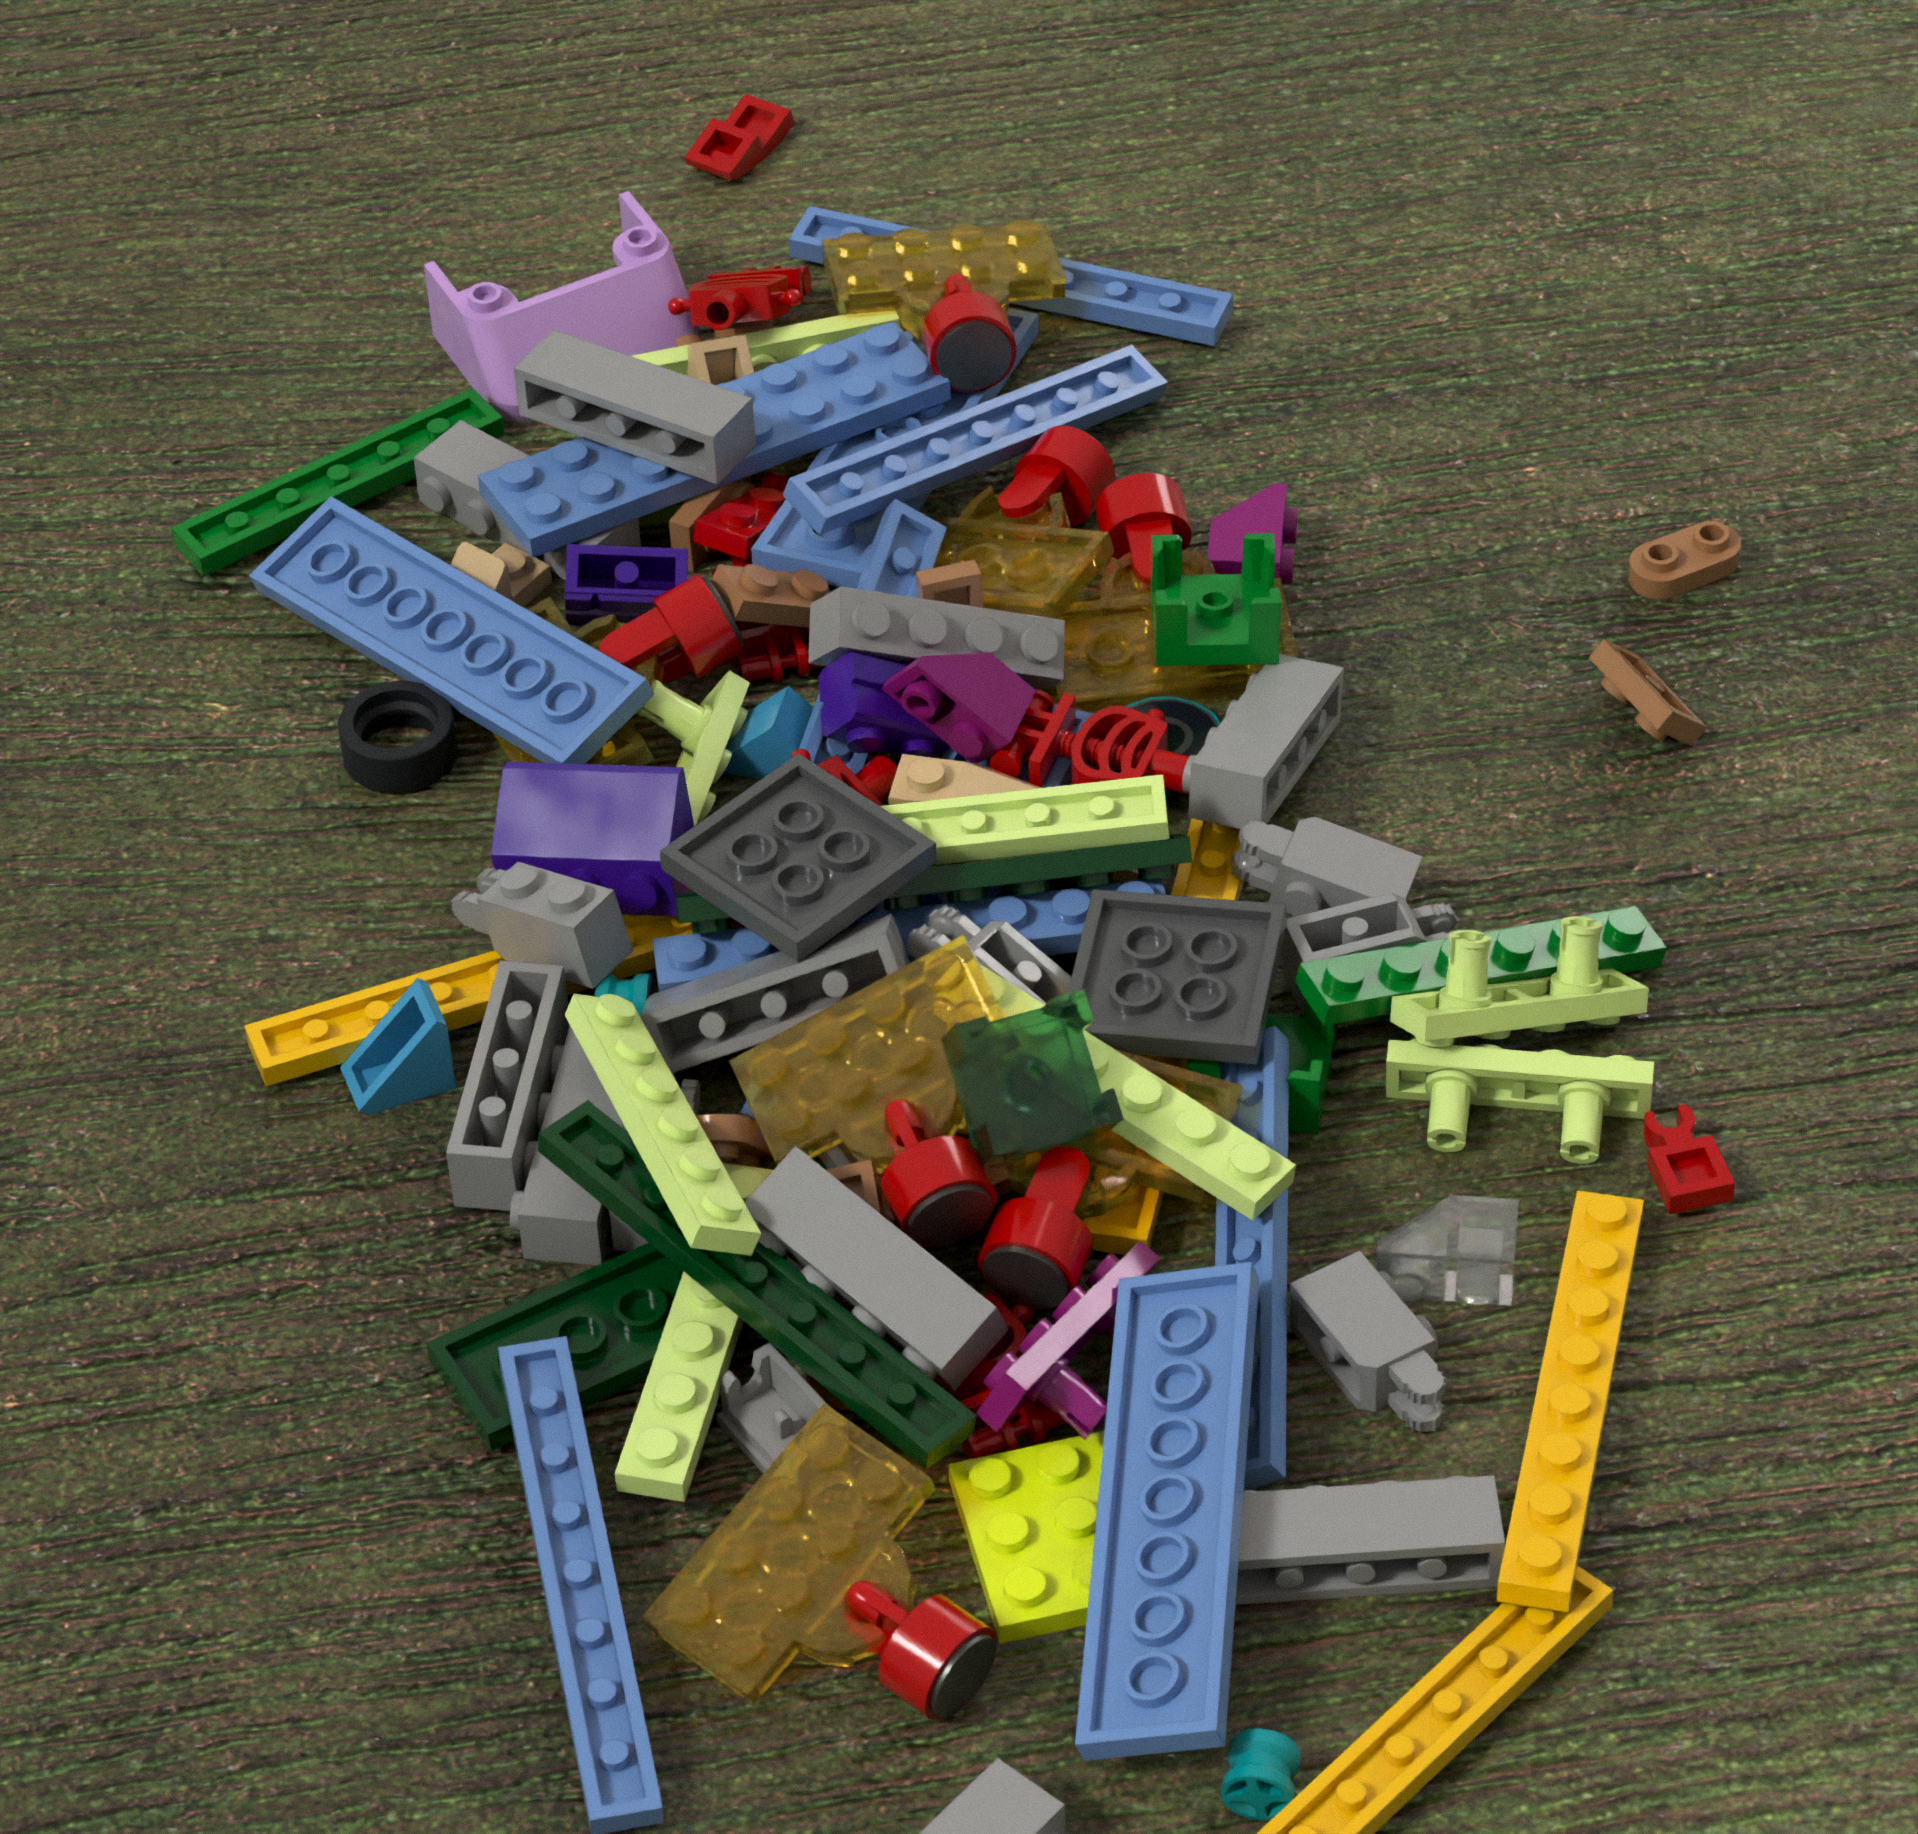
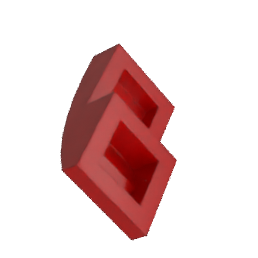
M744 94L725 122L712 118L685 155V162L689 166L733 181L756 167L783 140L795 124L792 112L785 107Z

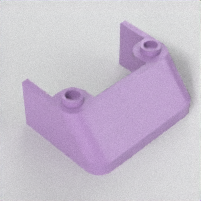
M629 191L618 194L622 234L614 240L612 245L613 259L617 266L519 302L509 289L492 282L477 283L470 288L458 292L435 261L424 264L433 336L473 389L503 417L504 422L525 423L533 420L519 415L514 367L553 330L629 356L676 347L675 339L684 335L694 334L700 336L699 325H692L691 311L683 312L681 315H673L668 310V303L672 298L689 299L668 238Z

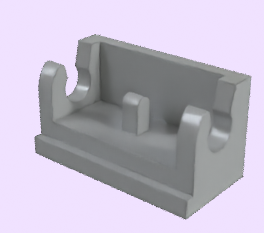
M769 1342L754 1351L751 1365L754 1368V1374L745 1385L741 1386L738 1378L730 1370L724 1374L720 1384L722 1412L717 1414V1423L791 1505L798 1509L853 1476L850 1429Z

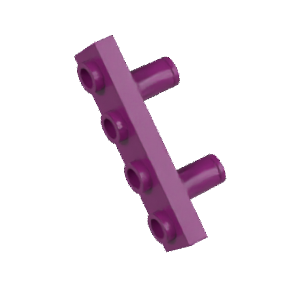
M1141 1241L1121 1260L1110 1253L1086 1281L1085 1284L1091 1288L1088 1292L1077 1285L1054 1311L1052 1317L1057 1320L1054 1325L1046 1318H1043L1020 1344L1018 1350L1023 1355L1018 1358L1009 1351L991 1370L983 1383L992 1391L976 1412V1415L997 1432L1029 1400L1032 1403L1039 1400L1080 1433V1437L1086 1440L1106 1418L1107 1401L1083 1382L1067 1365L1070 1359L1096 1334L1103 1336L1107 1333L1113 1339L1119 1279L1149 1275L1161 1258Z

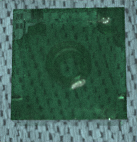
M1085 990L1052 998L1042 1008L988 1022L987 1016L958 1023L941 1038L969 1135L984 1167L1107 1133L1124 1120L1115 1090L1112 1088L1101 1093L1083 1031L1093 1023V1017Z

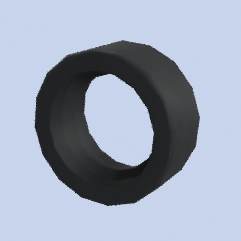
M400 680L376 684L360 691L348 701L338 718L344 768L355 782L372 791L391 794L418 791L436 783L449 772L458 755L452 705L448 700L423 683ZM410 725L422 727L431 732L422 741L408 747L387 749L374 747L365 742L374 733L393 726Z

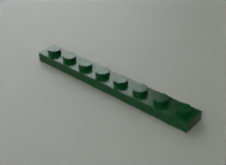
M1183 834L1169 835L1170 839L932 865L883 900L884 910L923 906V894L947 892L949 903L981 900L987 898L985 887L1011 884L1012 895L1050 891L1049 879L1073 876L1075 887L1106 885L1114 883L1112 872L1131 869L1138 870L1139 880L1172 877L1177 875L1176 864L1192 862L1190 837ZM697 893L674 894L677 921L679 924L691 922L693 933H708L731 929L730 918L732 917Z
M589 1100L539 1132L537 1150L923 1469L927 1470L974 1434L977 1415L817 1285L808 1282L801 1272L771 1248H766L760 1242H757L751 1256L690 1248L629 1133Z

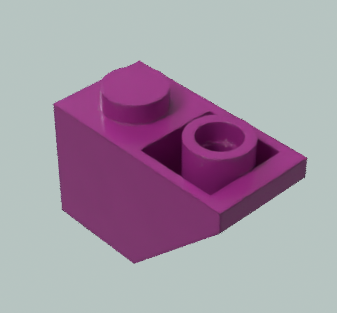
M1274 483L1211 520L1207 574H1242L1243 537L1251 533H1274V588H1280L1281 592V584H1293L1294 548L1284 547L1285 544H1296L1298 508H1286L1287 483Z
M991 652L921 656L887 679L882 687V690L898 702L906 712L916 717L949 744L956 753L962 755L971 763L982 762L1011 742L1036 692L1033 687Z

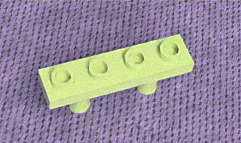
M730 670L705 697L700 706L662 685V682L655 680L651 686L654 695L636 712L640 717L647 718L681 740L683 750L676 767L684 768L694 826L706 818L715 802L716 794L709 791L711 784L718 781L728 766L732 752L725 747L728 740L739 732L748 714V710L741 707L750 682Z
M1575 916L1560 920L1561 938L1556 973L1549 977L1487 984L1489 946H1491V937L1488 935L1484 936L1485 933L1475 930H1457L1449 933L1450 950L1446 987L1439 991L1392 996L1390 1022L1414 1035L1415 1041L1422 1045L1445 1047L1454 1044L1457 1037L1474 1035L1484 1039H1504L1510 1036L1511 1030L1525 1028L1541 1032H1558L1565 1029L1566 1023L1579 1021L1598 1025L1616 1024L1620 1021V1016L1647 1013L1649 988L1615 969L1598 970L1599 939L1602 932V924L1595 922L1592 918Z
M1415 1039L1409 1041L1389 1040L1386 1059V1097L1430 1101L1427 1143L1431 1148L1442 1152H1457L1465 1147L1470 1105L1563 1112L1561 1157L1572 1163L1587 1164L1595 1162L1599 1157L1603 1116L1644 1119L1645 1112H1650L1654 1062L1635 1060L1625 1055H1613L1606 1058L1570 1055L1564 1051L1554 1049L1532 1052L1508 1050L1492 1044H1480L1474 1047L1460 1045L1432 1047L1422 1045L1416 1042Z

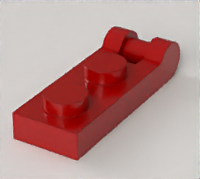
M775 470L768 471L760 486L751 489L742 496L721 505L716 510L697 519L693 542L742 559L751 557V548L786 500L783 492L791 477Z

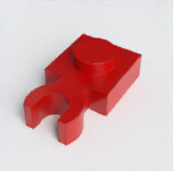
M1686 1104L1678 1105L1677 1127L1673 1128L1660 1125L1653 1111L1645 1112L1643 1139L1649 1147L1647 1167L1669 1215L1733 1201L1735 1182L1713 1135L1694 1139L1695 1115L1691 1108Z

